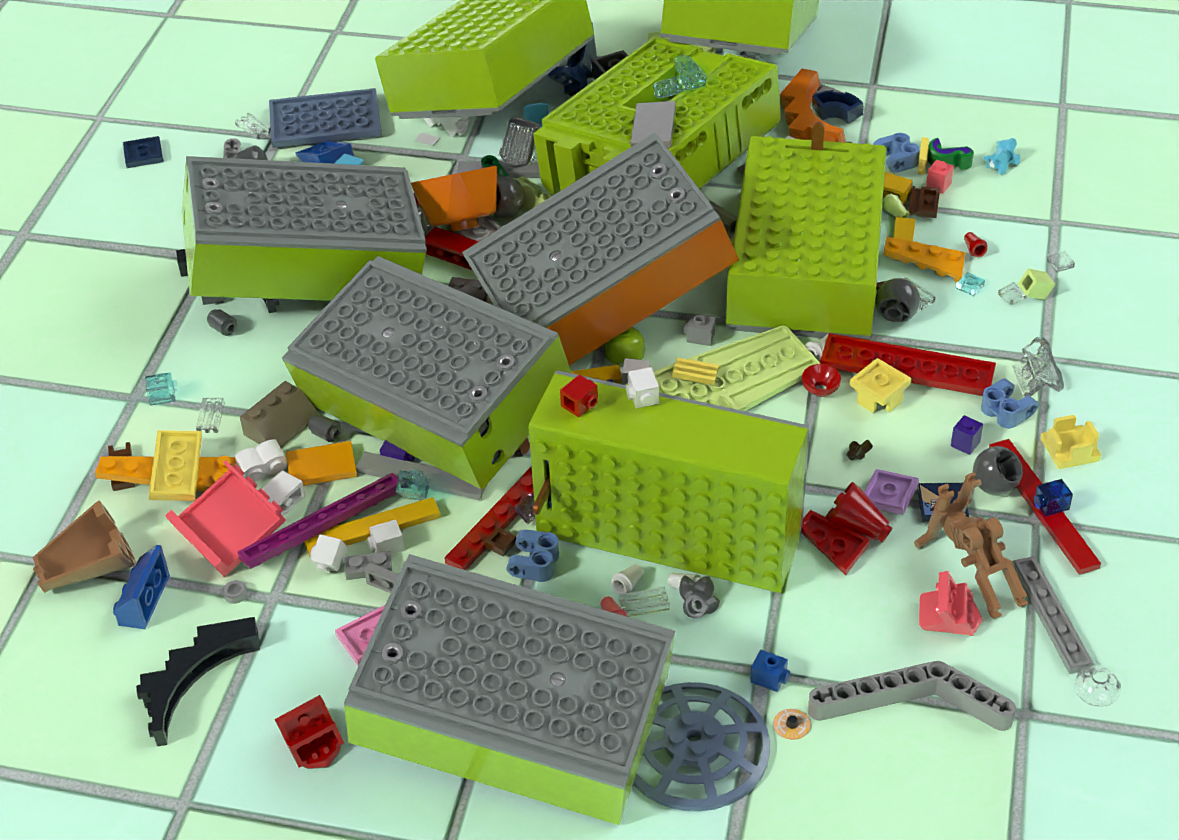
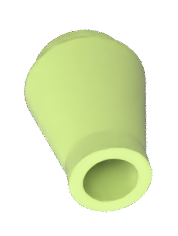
M889 194L883 199V210L895 217L908 218L909 212L897 195Z

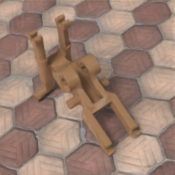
M972 472L965 476L962 488L958 492V497L952 504L950 502L952 497H954V491H948V484L938 487L939 498L934 504V510L927 526L928 530L914 541V545L920 549L932 539H936L943 527L948 538L954 542L955 548L967 551L969 556L962 558L961 563L964 567L972 564L975 565L977 570L974 577L987 604L988 613L991 618L997 619L1002 616L998 611L1001 609V606L988 579L989 575L1002 570L1013 594L1014 601L1019 607L1028 604L1024 599L1027 597V593L1021 585L1011 560L1003 557L1001 551L1006 549L1005 544L1002 541L997 543V539L1001 538L1004 533L1000 521L995 517L985 520L977 516L967 517L964 514L971 502L975 487L981 485V480H976V473Z

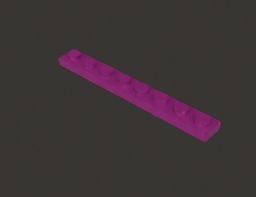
M390 473L238 551L239 559L250 569L257 567L263 562L279 556L286 550L300 545L313 536L396 495L398 492L406 489L405 483L395 474Z

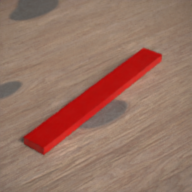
M1005 439L989 444V448L996 446L1005 447L1017 455L1023 469L1022 479L1016 487L1077 573L1081 575L1100 569L1101 562L1011 440Z

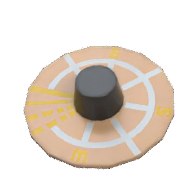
M792 708L780 711L775 716L773 722L774 730L778 735L790 740L805 737L811 727L809 717L804 712Z

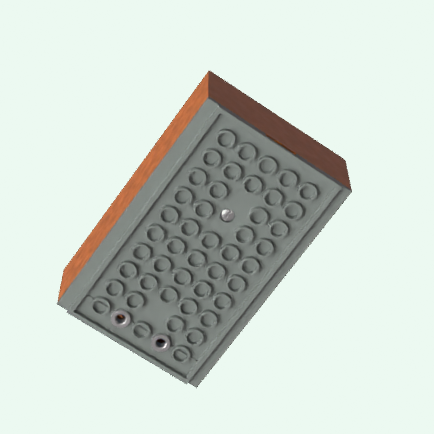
M656 133L651 134L462 252L494 306L558 333L569 366L739 261L719 215Z

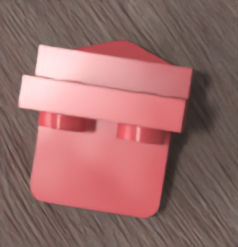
M948 571L939 572V582L936 583V591L925 592L920 595L919 625L923 630L974 636V633L983 621L974 602V595L966 582L956 584Z

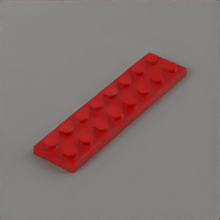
M832 333L828 334L820 364L830 365L837 370L859 373L878 358L910 377L913 384L983 396L984 390L992 385L996 362Z

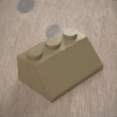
M284 381L242 414L240 421L244 436L258 444L276 439L280 448H282L308 426L312 416L319 415V413L301 389Z

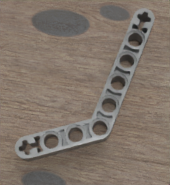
M932 661L814 688L809 694L808 715L814 720L821 721L937 695L994 729L1006 731L1012 727L1016 705L1009 698L942 661Z

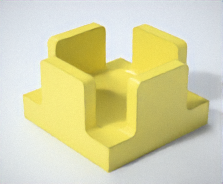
M878 358L850 379V386L858 393L857 403L872 413L876 411L877 403L882 406L886 405V411L891 412L902 403L904 390L911 385L910 377Z
M1075 415L1054 419L1053 428L1048 429V432L1041 433L1040 439L1058 470L1100 461L1101 454L1097 449L1099 433L1091 421H1086L1085 427L1083 425L1075 426L1077 419Z

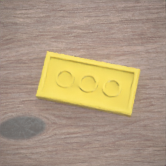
M157 430L149 500L195 501L202 431Z

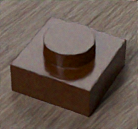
M497 527L484 541L485 548L504 557L515 545L516 536Z

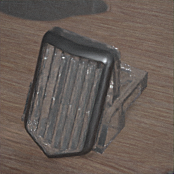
M512 117L508 122L498 156H501L502 160L511 168L522 167L528 164L533 165L537 161L533 133L540 129V125L536 122Z
M1037 336L1022 349L1024 356L1012 365L1021 392L1025 397L1034 395L1045 385L1057 392L1064 388L1062 373L1055 363L1049 342L1044 337L1040 339Z

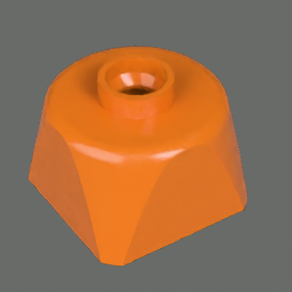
M497 166L411 182L415 196L430 226L449 224L450 232L479 226L477 218L489 216L496 212Z

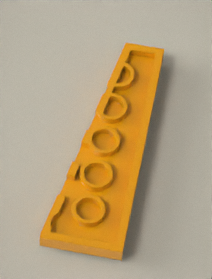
M101 456L95 476L97 479L150 485L154 457ZM200 457L196 491L205 492L229 470L223 463L225 460L232 467L235 464L237 465L235 457Z

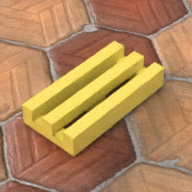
M928 137L921 138L918 175H924L926 172Z
M677 357L672 377L715 385L719 365Z

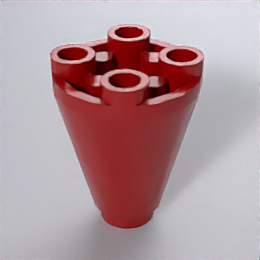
M854 482L848 485L844 493L841 492L834 501L836 507H832L825 517L874 541L879 540L883 542L893 529L889 525V521L865 492Z

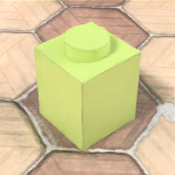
M1030 268L1027 269L1018 282V286L1027 297L1045 300L1056 285L1047 272Z

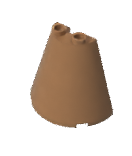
M100 500L95 502L32 557L35 563L33 570L40 579L38 585L44 593L49 590L131 568L136 564L135 557L123 533L119 531L115 525L116 522Z

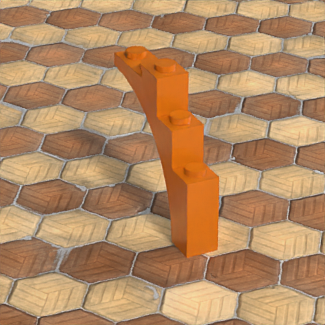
M802 68L780 93L782 106L785 109L787 125H790L788 127L790 136L795 139L812 140L813 124L815 122H822L825 125L824 141L846 143L842 128L822 121L812 111V96L820 87L818 72Z

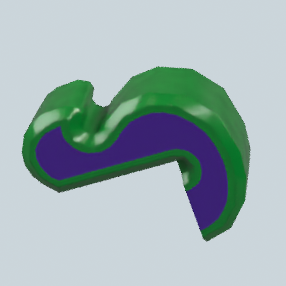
M938 137L929 142L927 160L931 166L936 160L943 161L954 167L958 166L960 170H966L972 166L974 151L970 147L942 148Z

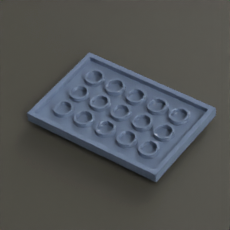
M376 88L269 100L272 148L382 135Z

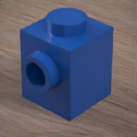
M760 649L751 666L750 682L778 692L781 684H786L790 675V670H787L788 659Z

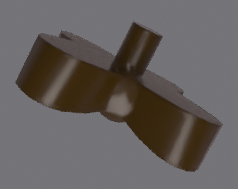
M869 440L864 441L862 444L852 441L849 444V451L846 456L850 461L856 458L862 460L865 458V454L872 449L873 445Z

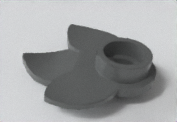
M684 575L680 581L679 593L684 599L683 611L690 618L697 619L705 613L711 614L719 607L720 600L712 596L714 584L709 576L702 577L695 583L688 576Z

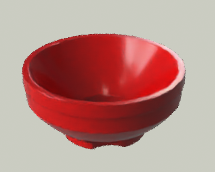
M814 364L803 371L802 384L804 388L818 397L830 395L840 387L841 374L830 365ZM823 385L826 389H816L815 386Z

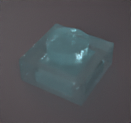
M967 272L957 282L956 289L975 296L984 287L985 280Z

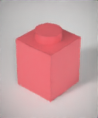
M936 160L928 169L926 187L940 188V193L943 194L952 184L954 166Z

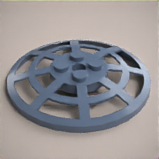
M686 682L664 687L662 694L672 692L674 698L658 706L653 724L665 728L663 738L649 742L647 739L642 754L651 767L661 774L662 777L656 788H654L636 773L633 786L654 802L682 811L700 812L715 810L742 799L762 779L770 757V738L761 715L743 697L717 685ZM703 689L720 693V695L716 699L699 695L685 696L682 690ZM730 698L739 702L751 712L757 723H743L738 714L725 703ZM688 702L708 703L710 706L705 712L691 711ZM676 704L678 705L680 714L674 716L671 720L659 716L665 709ZM721 709L732 718L735 724L721 725L714 716ZM739 733L740 743L737 752L724 746L725 735ZM747 733L762 734V753L757 766L744 758L747 749ZM695 735L700 737V740L691 742L687 738ZM665 748V751L672 759L668 767L662 765L652 752ZM720 755L730 760L726 766L711 773L709 764L714 762ZM681 765L699 767L701 775H685L677 773ZM738 766L751 774L737 788L726 794L717 795L714 781L726 777ZM672 780L684 784H704L707 798L684 799L668 795L665 792Z

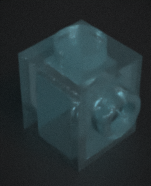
M171 372L145 376L146 392L150 406L176 402L175 393H178L179 389L177 380L172 379Z
M400 470L396 492L405 499H427L430 479L420 470Z

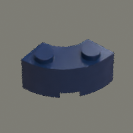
M827 90L812 96V108L822 120L839 118L849 124L863 115V102L851 93Z

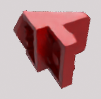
M320 695L274 719L299 768L302 766L306 769L329 767L339 754L341 745L344 744L340 732Z

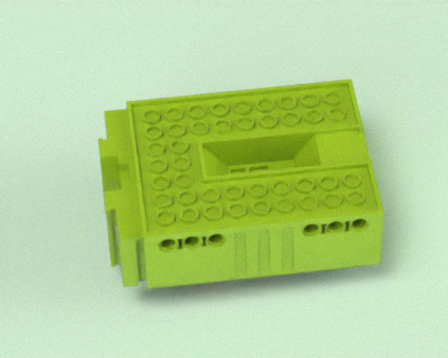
M654 36L542 119L543 127L533 133L542 185L550 194L555 195L631 148L637 103L676 101L672 144L668 149L699 190H701L748 150L751 136L764 137L780 122L777 65L729 53L723 56L706 52L699 46L669 42V39Z

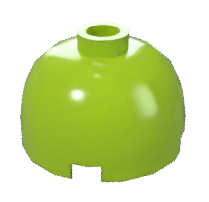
M634 327L629 328L604 344L605 357L615 365H619V362L624 363L625 359L642 360L645 352L644 337L638 329Z

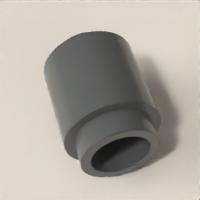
M213 309L207 316L209 326L224 336H228L236 330V319L221 309Z
M314 415L309 420L308 429L312 434L328 442H333L339 438L341 426L338 422L324 415Z

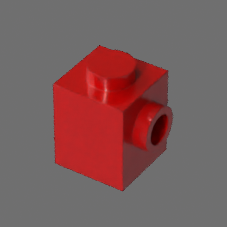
M579 374L560 389L561 407L580 417L597 404V385L592 380Z

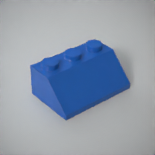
M161 545L154 546L140 556L136 565L132 567L130 578L127 584L123 585L121 597L113 607V614L116 616L118 626L146 629L170 577Z

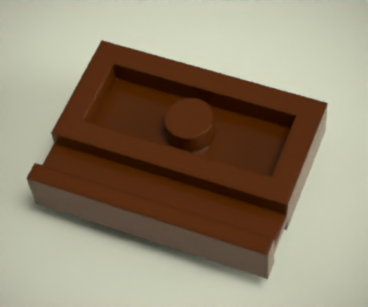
M912 186L909 215L914 213L920 217L937 218L940 188L921 187V189Z

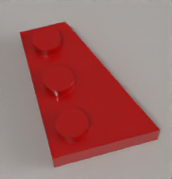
M811 509L803 518L801 533L845 576L870 545L869 538L845 526L836 524Z

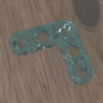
M681 55L674 59L675 69L680 75L656 82L653 85L656 97L664 98L699 88L707 83L706 73L690 56Z

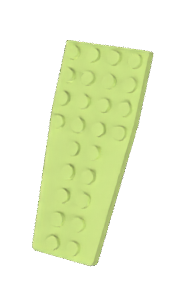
M783 325L687 358L689 360L719 365L715 385L673 378L675 363L653 373L659 386V393L747 411L802 381L803 371L811 365L820 364V362L807 350L793 332Z

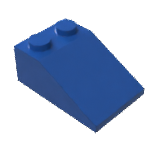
M325 141L295 152L302 162L335 164L344 153L354 156L351 143Z

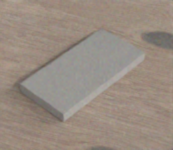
M676 101L637 103L631 147L653 133L659 136L667 148L671 147Z

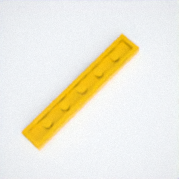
M431 497L337 525L320 534L341 539L348 546L367 540L368 537H371L369 527L396 520L401 530L441 518L434 498ZM319 534L304 541L309 557L312 547L317 543Z

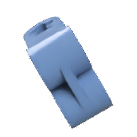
M898 132L882 137L872 144L886 146V156H890L886 159L885 164L893 173L913 169L918 165L920 148L917 144L910 143V136L906 133Z
M1003 378L984 390L981 411L990 417L997 416V423L1003 428L1010 429L1031 417L1037 411L1039 402L1031 396H1026L1019 401L1009 398L1015 389V385L1006 378Z
M521 530L518 533L515 544L518 549L532 554L530 557L521 555L511 556L506 567L507 572L517 578L538 582L549 581L554 575L555 562L559 559L558 537L550 532Z

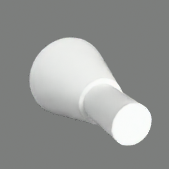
M828 334L805 345L807 350L818 361L821 359Z

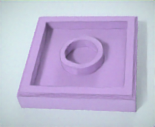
M875 469L864 492L879 510L904 515L919 484V479Z

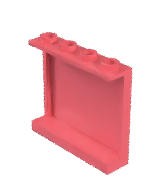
M226 460L223 463L229 470L179 516L172 510L165 515L169 522L224 578L242 562L239 559L238 551L271 535L286 521L281 514L283 509L275 501L270 503L268 501L270 497L262 488L257 490V484L249 476L244 478L243 475L245 473L236 464L232 467Z

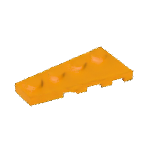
M886 237L883 255L904 263L913 262L918 266L917 268L923 270L926 268L937 271L936 275L942 277L948 275L953 277L955 282L961 283L965 252Z

